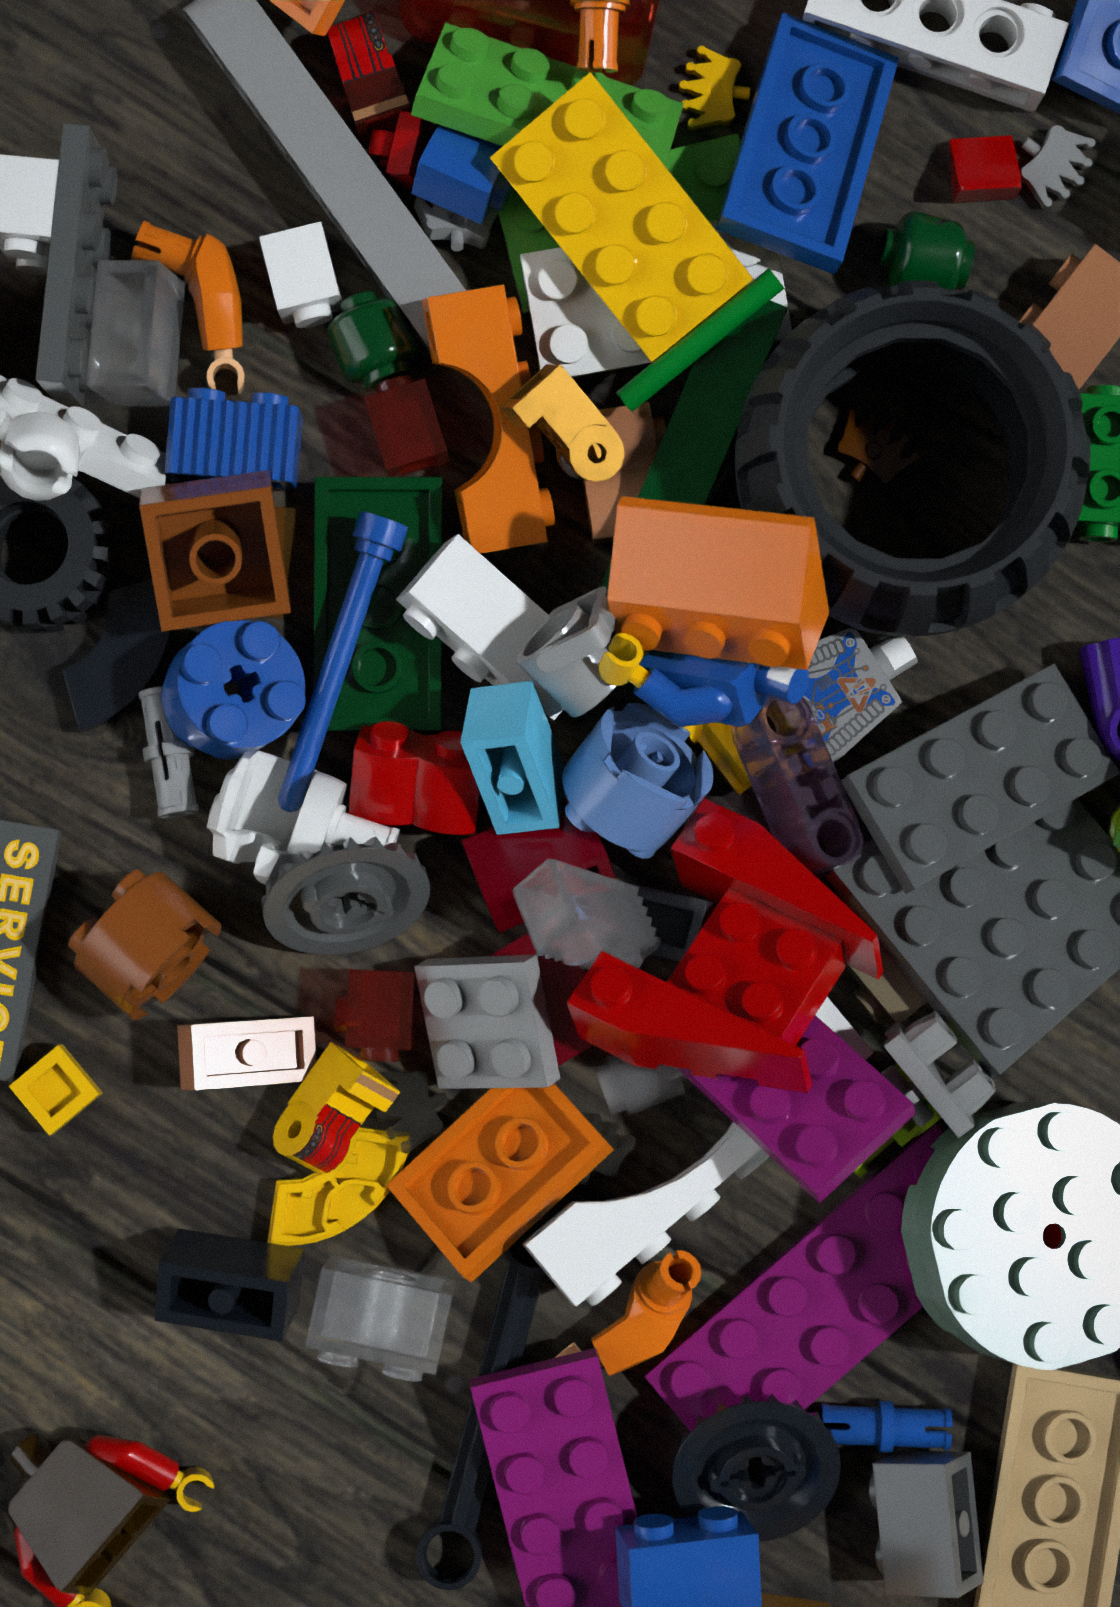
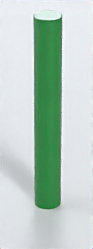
M769 268L766 269L616 392L631 412L635 411L785 288Z

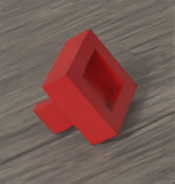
M400 111L395 133L385 130H372L367 154L372 158H381L379 166L387 169L386 173L411 193L418 162L437 126L430 121L412 116L411 112Z

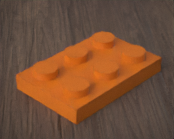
M555 1083L549 1087L490 1088L386 1186L462 1277L472 1283L601 1163L614 1148Z

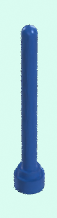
M360 511L352 536L357 538L354 550L359 552V556L278 795V804L286 812H295L303 805L383 562H391L394 551L401 552L408 531L407 526L379 515Z

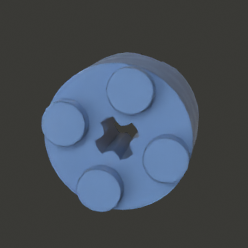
M628 703L622 711H614V707H612L603 714L563 769L562 783L569 801L565 807L566 816L581 831L596 832L608 841L626 848L636 857L650 858L659 848L669 842L710 791L713 784L711 762L704 750L697 757L685 741L691 735L687 729L673 724L659 712L651 710L650 706L641 703Z

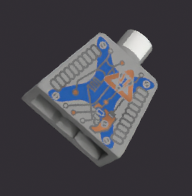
M851 627L818 641L808 667V687L798 703L791 704L770 697L815 770L820 774L838 761L902 703L890 680L917 664L918 660L904 636H888L868 648L857 629Z

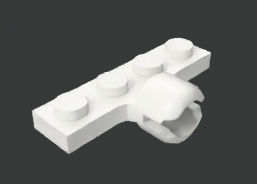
M0 375V475L11 490L31 500H50L68 492L71 488L72 475L77 477L78 471L93 476L138 498L141 497L142 488L165 485L166 453L160 451L152 441L141 435H126L101 423L97 416L84 408L77 406L67 407L45 397L38 388L25 380L18 378L7 379Z

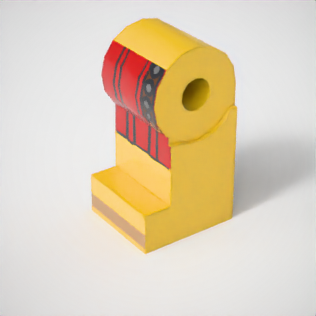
M330 1042L287 1103V1108L280 1116L273 1134L274 1147L278 1153L318 1174L328 1173L344 1160L349 1149L350 1139L373 1108L376 1107L386 1113L400 1094V1091L368 1062Z

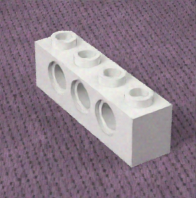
M808 0L802 19L804 21L899 57L898 67L1035 113L1045 95L1069 25L1068 22L1056 19L1055 13L1042 5L1023 3L1018 6L1004 0H888L891 7L881 12L867 9L861 0ZM927 12L939 13L948 21L950 28L943 32L930 31L921 23L919 16ZM986 32L997 33L1006 40L1009 50L1000 53L989 51L982 45L979 35Z

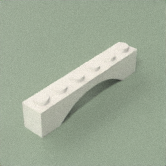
M826 997L816 1016L866 1060L874 1052L830 999ZM732 1122L727 1132L701 1159L672 1179L637 1194L604 1201H570L521 1244L572 1305L577 1307L586 1299L593 1307L621 1284L622 1281L615 1273L634 1257L641 1264L650 1260L671 1241V1238L665 1232L684 1214L691 1222L699 1218L721 1198L715 1191L718 1185L732 1173H735L740 1180L757 1169L769 1155L741 1128Z

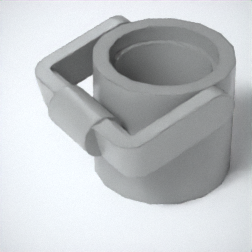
M605 586L590 591L551 611L549 618L529 637L516 658V663L571 717H578L588 712L615 687L606 683L601 678L598 668L605 652L610 653L608 647L613 639L611 634L616 624V619L609 610L607 601L608 589Z

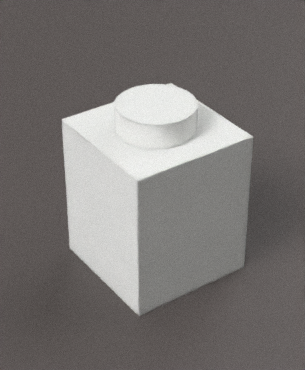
M321 221L260 236L259 239L273 295L283 324L295 322L297 328H309L332 320V312L341 310L339 305L342 299Z

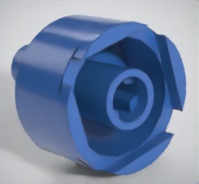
M249 620L220 622L202 631L184 646L171 662L161 694L163 711L175 735L191 748L195 747L204 753L213 755L212 757L225 760L241 758L244 752L260 750L282 736L293 725L298 715L301 714L306 701L303 668L291 645L271 624ZM228 682L231 685L237 684L241 689L242 696L238 694L228 696L223 685Z

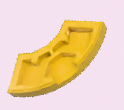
M360 1126L350 1139L349 1149L344 1160L334 1170L322 1174L314 1172L304 1178L278 1179L276 1181L267 1243L285 1246L314 1243L344 1232L364 1219L390 1192L386 1185L403 1170L410 1151L413 1133Z

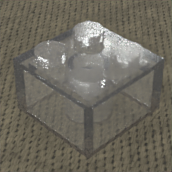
M332 1254L321 1269L305 1347L320 1350L318 1360L336 1366L354 1368L357 1367L358 1359L384 1364L383 1374L402 1380L421 1381L423 1372L436 1375L457 1281Z

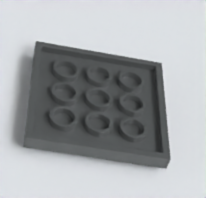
M1078 799L1071 801L908 894H905L873 837L825 876L855 914L878 935V941L933 1010L938 1012L960 1043L982 1066L990 1078L1001 1075L1120 969V854L1117 851V847L1113 845V841Z

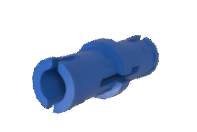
M878 1401L877 1407L828 1405V1403H821L819 1417L823 1423H846L845 1427L825 1426L827 1429H831L837 1445L877 1446V1451L882 1453H892L894 1446L951 1449L952 1433H948V1431L925 1430L927 1426L952 1427L950 1408H894L892 1401Z

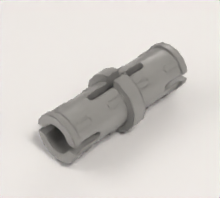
M158 686L139 692L148 740V747L143 749L144 762L152 766L158 803V818L166 819L188 816L199 812L189 759L195 755V750L180 740L169 726L162 706L161 694L163 686Z

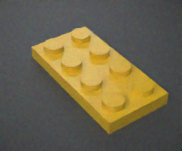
M591 72L490 157L651 362H654L754 280L749 271Z

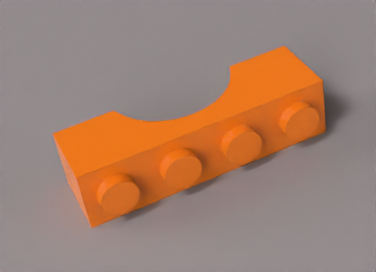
M503 284L422 299L421 303L432 364L454 369L472 380L487 399L493 417V442L486 461L471 479L454 489L463 539L480 554L548 542L546 527L554 525L555 518L549 489H539L535 464L544 462L543 444L539 428L536 424L530 428L515 427L499 408L531 379L527 361L517 362L513 336L522 335V321L516 297L506 298Z

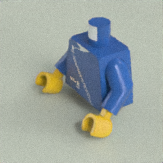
M626 633L614 635L608 647L610 653L605 652L598 667L600 676L606 683L613 686H621L631 682L635 686L633 693L650 705L651 710L659 712L673 724L680 727L708 723H721L742 727L752 722L770 697L791 704L798 703L804 696L809 682V671L801 669L768 667L761 664L716 658L706 659L693 655L649 650L642 659V645L635 637Z

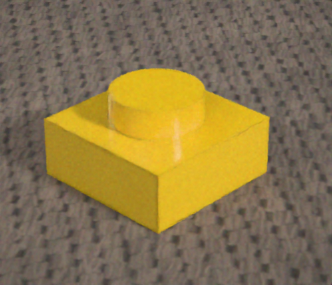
M63 1044L57 1045L9 1085V1088L49 1136L55 1134L103 1094Z

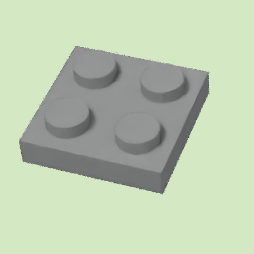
M537 954L427 959L414 966L439 1089L549 1087L561 1079Z

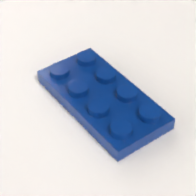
M783 12L773 32L715 230L835 275L844 259L899 57Z

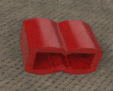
M383 721L371 726H362L354 747L348 814L382 825L413 824L419 828L443 834H474L481 811L482 796L460 743L462 732L443 731L437 735L424 736L409 730L408 727L401 723L393 721Z

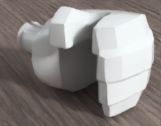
M259 750L244 752L236 766L226 774L220 793L215 796L207 823V828L213 833V856L234 864L255 862L253 874L256 880L265 885L266 881L278 877L281 864L297 863L299 851L318 852L322 849L324 842L331 846L343 845L350 836L357 844H363L370 838L377 837L381 844L385 846L389 843H396L400 830L345 813L346 806L343 803L348 785L333 776L317 770L313 772L301 808L295 812L284 811L278 804V795L290 761Z

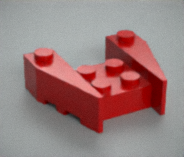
M704 798L672 845L671 851L681 886L718 903V905L667 982L601 951L568 1000L569 1011L580 1039L633 1066L657 1069L658 1065L690 1069L692 1075L716 1079L717 1074L758 1080L759 1086L808 1093L812 1087V1080L805 1050L796 1045L847 965L879 980L883 973L878 935L760 823Z

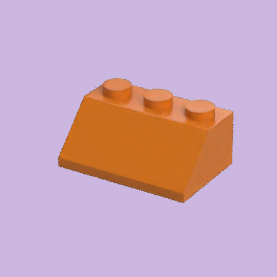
M621 496L616 512L607 597L610 613L616 619L615 634L626 633L632 635L640 642L645 651L655 650L693 655L706 659L716 658L761 664L768 667L808 670L829 615L814 517Z

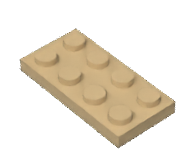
M1013 1364L981 1558L984 1583L977 1586L974 1607H1110L1120 1549V1378L1066 1368L1043 1370Z

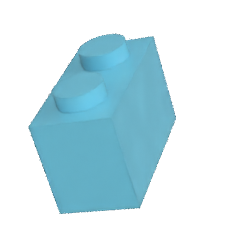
M534 681L471 688L460 743L496 834L502 835L559 828L565 792L562 783V773L565 766Z

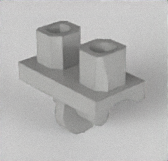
M935 1011L913 1022L908 1027L899 1020L885 1031L888 1040L884 1043V1047L910 1079L906 1081L894 1065L887 1067L880 1074L913 1102L915 1115L911 1118L918 1127H922L934 1117V1114L921 1100L925 1096L956 1136L960 1138L974 1127V1112L980 1109L996 1091L994 1081L974 1058L950 1077H946L934 1061L957 1044V1037L938 1012Z

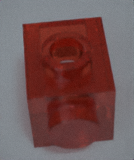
M349 969L348 995L337 994L335 1033H346L345 1047L360 1048V1060L398 1062L399 1050L413 1049L417 988L416 973Z

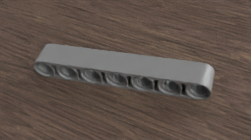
M194 0L183 8V12L194 31L386 298H392L398 304L410 322L417 341L431 357L421 300L427 297L466 291L257 0Z

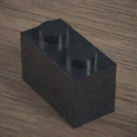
M179 1229L159 1261L155 1321L283 1342L299 1308L305 1249Z

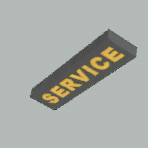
M0 820V1080L14 1082L18 1077L62 831Z

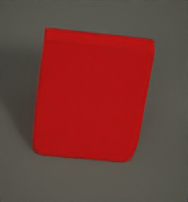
M1012 135L949 139L953 203L1009 200L1017 197L1022 187Z

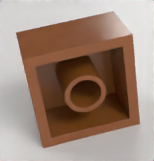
M270 470L141 489L139 506L161 632L217 624L224 621L231 622L291 613L289 589Z

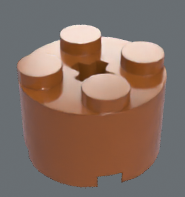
M136 869L129 873L113 891L112 898L116 902L99 920L93 917L83 923L72 935L68 943V947L76 953L74 960L75 968L132 1020H139L149 1014L140 1005L152 996L162 1004L168 1000L192 976L210 952V949L202 942L207 932L210 931L218 937L221 931L220 922L164 872H155L146 876L140 869Z

